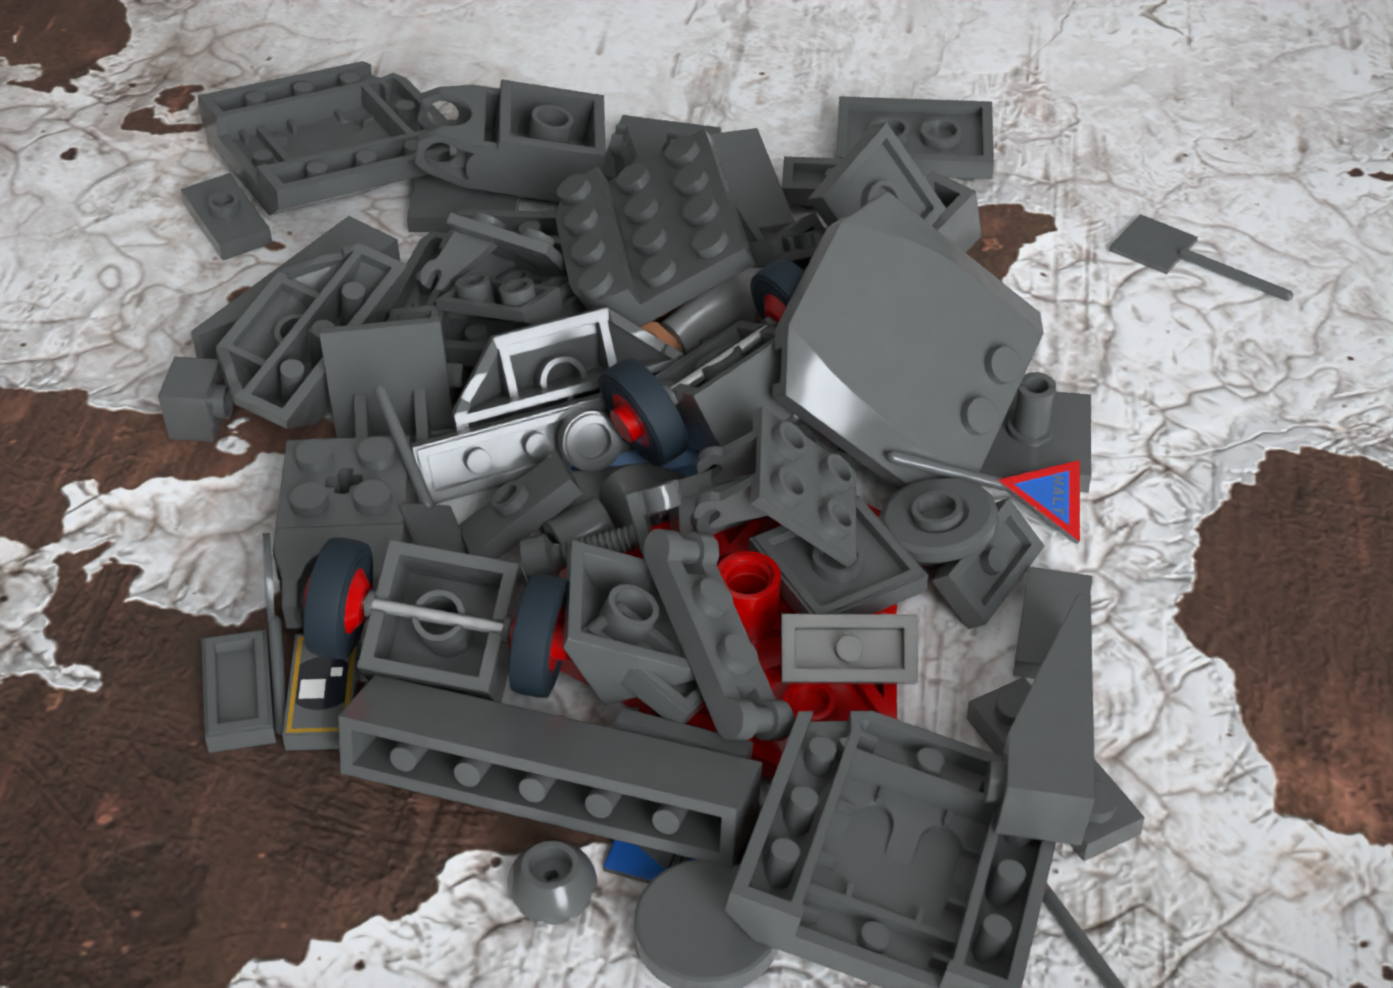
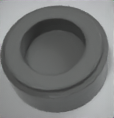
M581 408L570 413L564 419L558 431L557 442L562 456L569 463L580 470L593 472L602 470L614 462L621 450L622 436L615 428L608 414L595 408Z

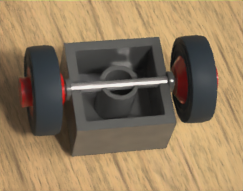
M780 259L765 266L752 277L750 283L751 294L758 314L762 319L761 324L739 320L655 376L644 365L633 358H626L617 362L600 375V391L615 428L645 460L659 467L680 456L688 447L699 451L711 446L724 447L753 431V413L761 407L783 421L794 423L800 419L773 399V384L780 383L782 353L774 350L775 328L804 274V271L799 266L789 260Z
M333 537L322 547L305 588L303 602L304 642L310 653L333 659H346L355 649L363 631L366 618H368L369 622L357 665L358 670L368 681L376 674L501 703L509 673V685L513 692L537 698H546L555 686L562 662L568 661L570 657L563 648L565 593L568 580L550 575L536 574L527 582L519 563L389 540L376 591H372L373 555L370 546L355 539Z

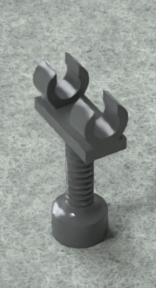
M678 479L629 491L626 494L633 520V524L629 525V528L624 526L623 530L622 528H617V532L613 529L611 532L605 531L604 534L602 532L598 533V536L594 534L592 538L586 536V540L582 537L580 540L575 539V541L619 553L621 551L627 553V550L633 551L635 548L636 550H641L642 557L645 559L643 554L644 542L649 532L653 530L648 514L682 505L684 501ZM546 534L520 540V555L527 581L529 582L530 578L536 574L559 577L560 572L567 566V549L571 541H568L567 544L563 542L560 546L559 544L552 543Z

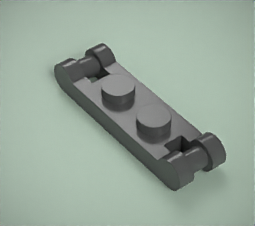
M652 530L644 542V558L719 735L725 740H749L755 735L762 741H783L790 735L793 728V712L787 702L776 700L758 660L757 651L750 642L733 603V597L716 565L719 558L717 540L708 533L690 532L682 538L680 533L675 530Z

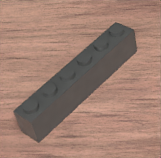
M376 674L338 716L340 773L731 868H733L758 820L762 762Z

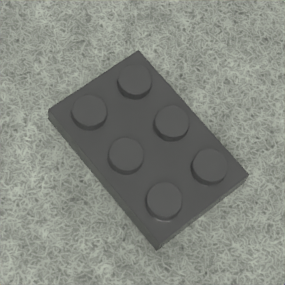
M839 96L836 158H843L872 124L887 122L924 177L931 171H934L947 178H957L960 180L993 178L992 101Z

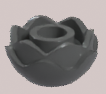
M547 840L529 846L517 857L508 874L507 892L509 898L516 902L518 909L524 916L533 921H543L547 924L558 925L580 915L588 907L592 892L598 885V880L592 861L582 850L568 842ZM552 878H556V879H557V880H555V881H547L548 879H552Z

